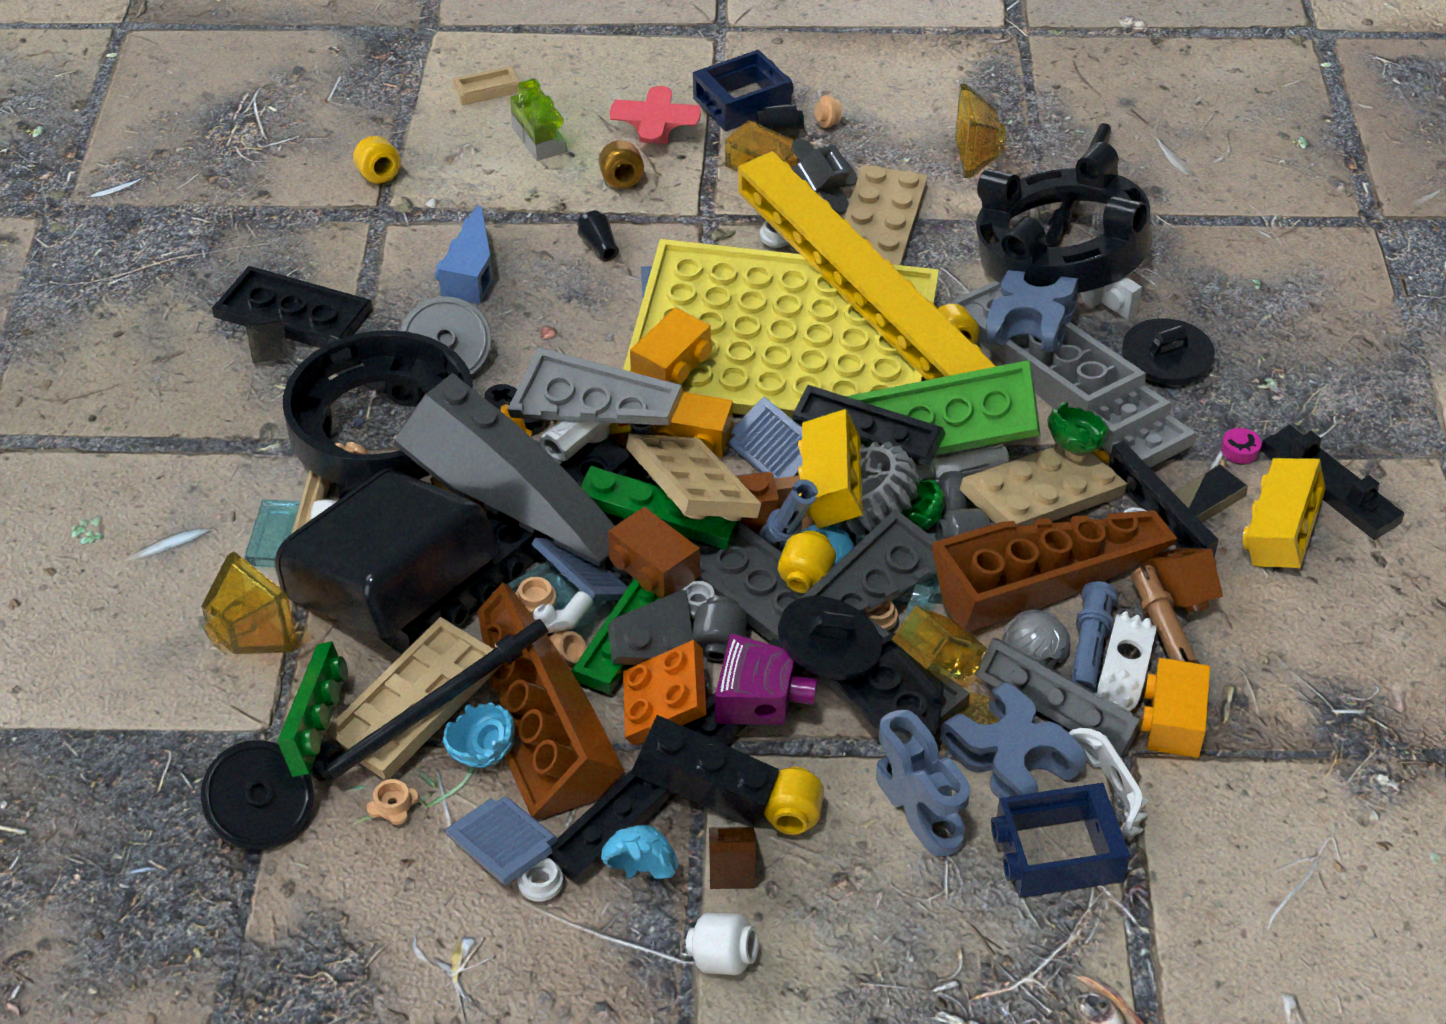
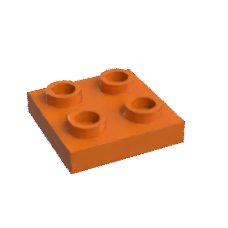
M694 639L623 671L625 738L632 745L636 746L644 742L656 715L679 725L687 724L707 715L703 648Z

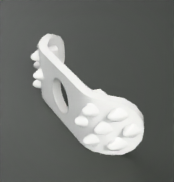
M1127 611L1120 615L1116 614L1098 683L1097 694L1128 711L1136 707L1146 677L1157 628L1155 625H1152L1150 618H1146L1141 621L1139 615L1130 618ZM1125 643L1132 644L1139 649L1141 656L1137 659H1127L1118 652L1117 647Z
M1088 728L1071 730L1068 733L1081 745L1085 751L1086 760L1093 768L1100 767L1128 809L1124 814L1126 823L1123 829V837L1128 841L1133 840L1137 834L1143 831V828L1139 825L1147 817L1146 812H1141V810L1148 803V799L1142 797L1138 784L1106 735ZM1117 771L1119 772V774H1120V776H1121V779H1122L1123 784L1121 783V781H1120V779H1119V776H1118V774H1117Z

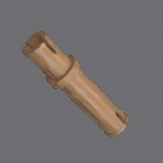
M1145 566L1148 577H1145L1141 567L1136 569L1131 574V580L1142 599L1141 609L1144 615L1150 618L1153 625L1157 627L1156 632L1168 658L1200 664L1173 610L1174 600L1169 592L1164 591L1155 567Z

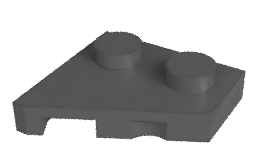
M687 590L677 591L614 618L608 625L612 664L638 665L691 641L692 628Z

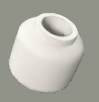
M704 913L697 920L695 928H690L687 933V954L693 956L697 968L702 973L739 975L747 969L749 964H753L757 958L759 947L757 929L755 926H750L749 921L742 914Z

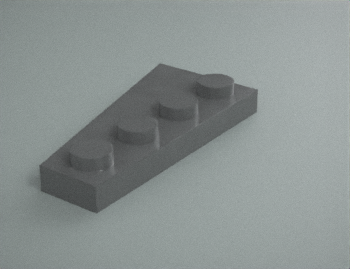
M895 509L801 598L825 596L838 599L852 605L866 615L937 576L932 552L933 542L937 540Z

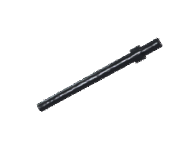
M1102 123L1099 125L1088 150L1097 142L1106 143L1111 132L1109 124ZM1077 201L1062 202L1060 207L1053 212L1049 220L1050 228L1046 234L1048 245L1055 246L1061 234L1068 230L1072 221L1071 214Z
M538 619L513 637L508 634L494 644V650L324 765L325 770L332 780H335L502 664L510 665L523 656L522 650L549 633L547 627L541 619Z

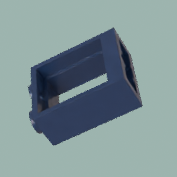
M759 49L693 72V99L725 131L756 121V111L763 110L765 106L791 104L792 93L794 91L792 80ZM755 82L762 88L733 98L728 93Z
M1104 783L999 798L997 816L991 818V831L994 842L996 844L1002 843L1005 853L1003 854L1005 877L1007 881H1014L1019 898L1125 881L1130 854ZM1084 820L1096 855L1028 865L1017 830Z

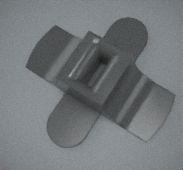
M804 139L794 140L792 150L800 163L792 166V170L802 180H806L816 193L819 192L836 213H846L849 202L840 188L856 184L858 178L853 168L840 154L835 145L814 149Z

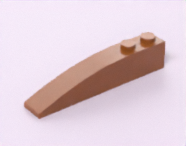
M1155 510L1110 513L1106 519L1099 520L1090 519L1087 515L1072 516L1070 522L1052 523L1050 518L1035 519L1032 525L1016 526L1015 521H1003L935 541L932 545V552L943 604L962 632L967 633L1013 618L1024 611L1043 608L1080 593L1087 583L1104 582L1174 545L1177 537Z
M503 582L477 611L483 643L495 649L494 644L508 634L513 637L535 622L533 615L508 584ZM544 635L522 650L523 656L510 665L504 663L490 677L491 688L498 690L500 706L508 709L515 722L514 745L505 756V759L530 815L537 820L597 801L624 772L592 705L547 635Z

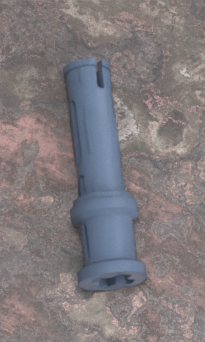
M802 479L794 483L793 489L782 507L774 510L769 515L766 524L759 533L761 538L780 552L783 551L787 540L792 535L801 533L802 519L812 503L817 499L815 497L818 494L817 487L809 480Z
M1100 581L1087 583L1082 588L1081 599L1084 604L1076 619L1080 636L1071 676L1072 680L1096 692L1097 676L1101 663L1104 637L1113 628L1114 620L1111 616V610L1118 600L1117 590L1112 585Z

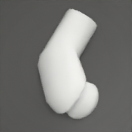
M579 591L564 609L555 611L551 604H542L535 609L533 618L535 621L541 619L549 633L571 630L579 624L592 607L593 600L588 594Z

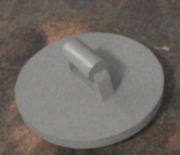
M436 297L418 304L406 316L400 331L428 336L450 347L465 362L471 377L483 367L490 353L491 334L485 317L475 306L459 298Z

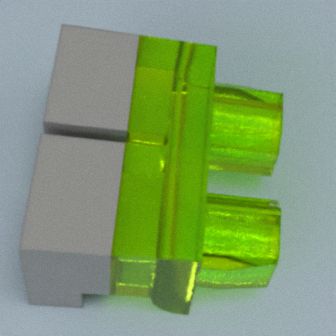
M533 78L519 82L518 95L510 97L513 130L522 142L525 143V146L536 161L567 152L566 141L557 130L563 125L564 118L554 107V101L550 96H546L543 93L540 83Z

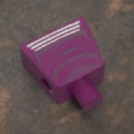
M730 634L715 693V723L781 725L786 721L789 702L814 705L818 679L795 676V661L787 654L784 648Z

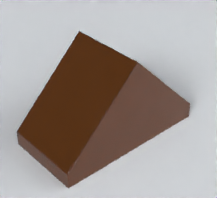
M709 827L710 889L755 888L756 841L753 827Z

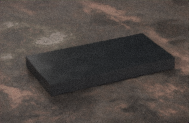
M248 266L212 307L214 318L318 348L329 344V336L331 335L340 339L353 335L373 310L372 300L252 266Z

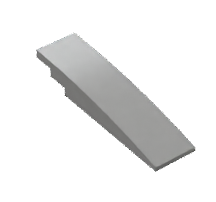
M997 281L991 282L947 302V304H959L968 310L978 323L980 331L978 340L1004 365L1030 361L1033 370L1035 393L1052 408L1058 409L1065 401L1068 402V407H1080L1084 411H1093L1095 415L1101 416L1109 428L1107 441L1102 445V448L1109 454H1111L1114 444L1124 441L1150 468L1195 445L1196 432L1170 415L1171 402L1145 385L1146 373L1071 322L1061 325L1065 330V338L1058 353L1040 351L1042 342L1037 337L1031 335L1014 336L1004 346L987 344L986 320L992 302L998 297L1003 296L1001 293V283Z

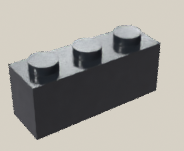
M656 715L630 773L752 827L765 807L779 769Z

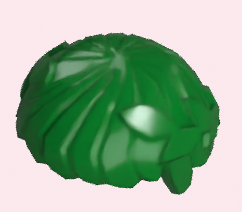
M1064 401L1058 409H1052L1047 419L1048 428L1054 441L1071 453H1092L1101 448L1107 441L1109 428L1106 422L1102 420V417L1095 415L1093 411H1084L1080 407H1068V402Z
M919 478L921 485L917 488L918 497L910 501L912 508L902 510L900 513L927 532L928 529L936 525L937 521L942 518L941 514L945 506V493L935 480L926 479L922 481Z

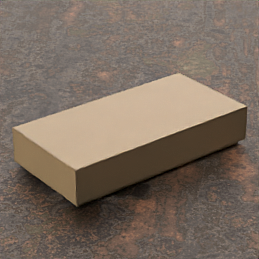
M513 66L452 79L453 89L461 105L523 92L522 82Z

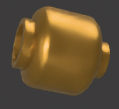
M616 140L610 142L602 149L599 155L598 164L602 176L610 186L616 189L633 187L643 176L644 163L638 149L627 141Z

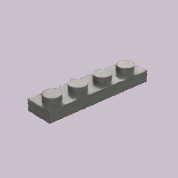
M992 639L974 675L994 687L1005 682L1012 684L1032 700L1036 711L1070 730L1088 728L1106 735L1120 758L1125 757L1144 720L1000 639Z

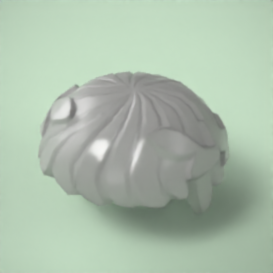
M1040 610L1024 611L1013 617L1006 625L1002 637L1003 642L1052 669L1055 663H1061L1067 657L1070 647V635L1065 626L1057 619V616Z

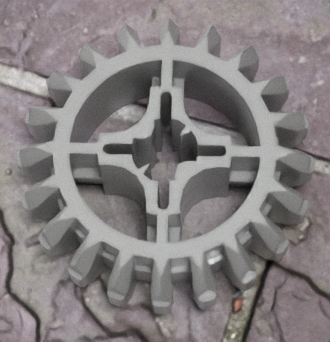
M875 441L870 447H865L861 444L863 515L833 524V526L840 527L848 534L854 532L857 536H860L865 530L871 532L895 509L901 512L902 510L912 508L910 501L918 497L917 488L921 484L919 474L916 471L917 467L906 451H903L900 446L893 447L890 442L879 446Z

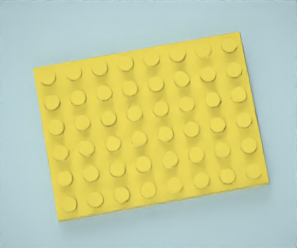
M660 239L623 370L631 372L630 349L676 307L711 325L712 351L707 360L700 362L689 373L686 380L679 385H682L683 392L733 400V413L746 415L765 396L792 419L791 416L807 385L843 396H850L921 382L923 377L801 254ZM892 264L894 269L906 280H910L916 290L922 296L934 303L939 269Z

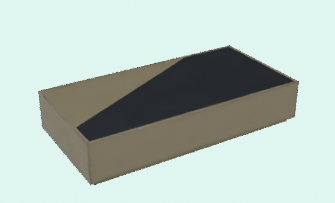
M1218 464L1173 493L1203 522L1245 496L1248 485L1224 466Z

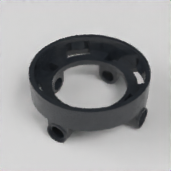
M1097 142L1077 161L1075 168L1041 172L1022 179L1016 174L989 168L985 169L977 185V193L981 199L982 208L977 217L976 228L980 259L986 272L999 283L1002 282L1008 270L1025 272L1024 280L1036 287L1055 284L1061 276L1078 278V293H1082L1114 283L1135 270L1147 257L1152 245L1150 204L1146 194L1137 184L1118 175L1117 164L1119 157L1116 150L1108 143ZM1065 201H1091L1106 204L1103 212L1104 233L1081 244L1066 247H1047L1044 228L1038 221L1028 217L1022 218L1011 230L1009 229V223L1013 217L1046 204ZM993 235L996 241L995 243L990 242Z
M395 330L370 331L331 342L312 353L299 364L290 376L284 389L283 411L292 449L298 459L312 472L327 480L338 483L339 499L385 468L394 467L418 479L429 476L430 474L401 450L381 454H355L335 445L329 439L332 431L330 406L349 390L379 381H385L386 393L394 403L401 406H412L417 403L423 389L429 392L452 373L473 389L470 371L462 358L450 347L438 340L417 333ZM360 365V367H357V368L348 370V371H346V372H344V373H342V374H340V375L334 377V378L331 379V380H329V378H328V377H330V376H332V375H334V374H336V373H338V372H340V371H342V370L348 369V368L353 367V366Z

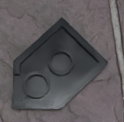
M894 632L881 639V655L875 667L868 674L852 680L832 679L874 728L879 729L881 719L888 713L898 710H909L917 715L933 737H936L944 686ZM901 727L894 728L892 730L895 732L911 734L908 730L903 729Z

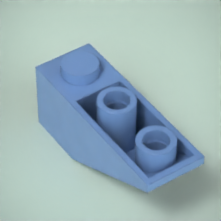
M477 205L470 217L465 218L458 237L451 241L447 255L437 264L435 277L440 283L441 296L455 297L481 304L493 283L491 256L482 206Z

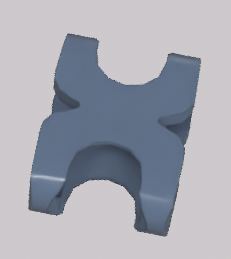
M1008 270L1001 282V293L1003 296L998 297L992 302L987 316L986 343L1004 346L1014 336L1031 335L1037 337L1042 342L1040 351L1058 353L1065 338V330L1061 325L1071 322L1076 310L1078 278L1061 276L1055 284L1036 287L1024 280L1025 272Z
M1007 682L991 690L989 711L996 720V723L991 725L978 724L963 714H956L941 725V737L944 746L966 769L977 773L993 771L989 784L992 793L997 798L1038 792L1037 781L1029 773V771L1035 769L1048 770L1062 780H1071L1086 769V755L1081 745L1056 723L1049 721L1032 723L1036 715L1035 704L1015 686Z
M909 710L890 712L880 721L879 741L888 756L877 762V783L895 807L904 806L911 830L930 853L935 856L954 854L964 845L966 828L958 811L966 808L969 804V782L952 759L948 757L940 759L937 743L933 735L917 715ZM901 727L908 730L912 738L908 743L903 744L892 730ZM951 790H954L957 794L952 796ZM941 822L953 836L946 839L938 837L933 833L932 827L935 823Z

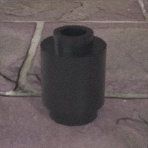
M793 103L765 106L763 110L756 111L758 136H766L767 139L798 136L799 129H804L802 109L797 110L796 104Z

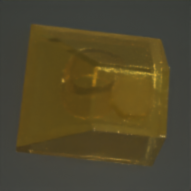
M960 84L955 141L964 178H971L999 156L1000 143H1004L1006 139L1005 124L999 122L997 110L967 84Z
M233 551L227 555L201 605L206 622L203 625V629L208 638L216 645L221 643L233 654L288 653L297 650L299 645L287 593Z

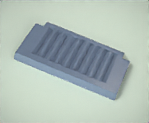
M763 396L730 431L734 437L729 441L728 445L759 472L772 471L773 478L798 476V467L802 465V457L798 447V441L802 439V427Z
M553 538L534 539L532 545L582 592L588 594L593 601H619L628 587L603 564L598 567L553 544Z
M504 796L497 802L492 798L445 829L447 836L505 886L552 854L551 846L558 840L553 833L507 796Z

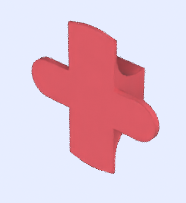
M655 86L649 89L646 102L615 99L610 108V120L625 121L632 124L638 131L639 142L668 144L673 128L681 125H697L701 116L700 105L671 103V89L665 86Z

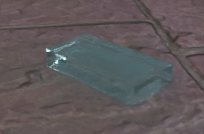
M261 500L244 556L246 566L275 567L277 550L282 542L292 533L300 501Z

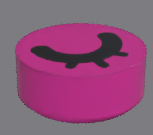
M1234 428L1224 434L1221 451L1228 460L1234 463L1248 464L1258 458L1262 441L1255 432L1249 429Z

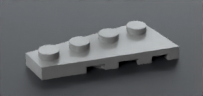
M538 347L508 407L510 418L670 425L683 396L682 385Z

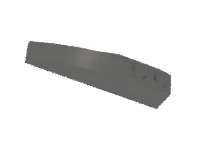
M453 373L425 394L394 439V445L451 492L463 498L467 494L484 503V509L496 515L502 512L520 521L519 526L532 533L535 530L553 538V544L598 567L609 558L608 530L613 528L614 524L579 484L525 431Z

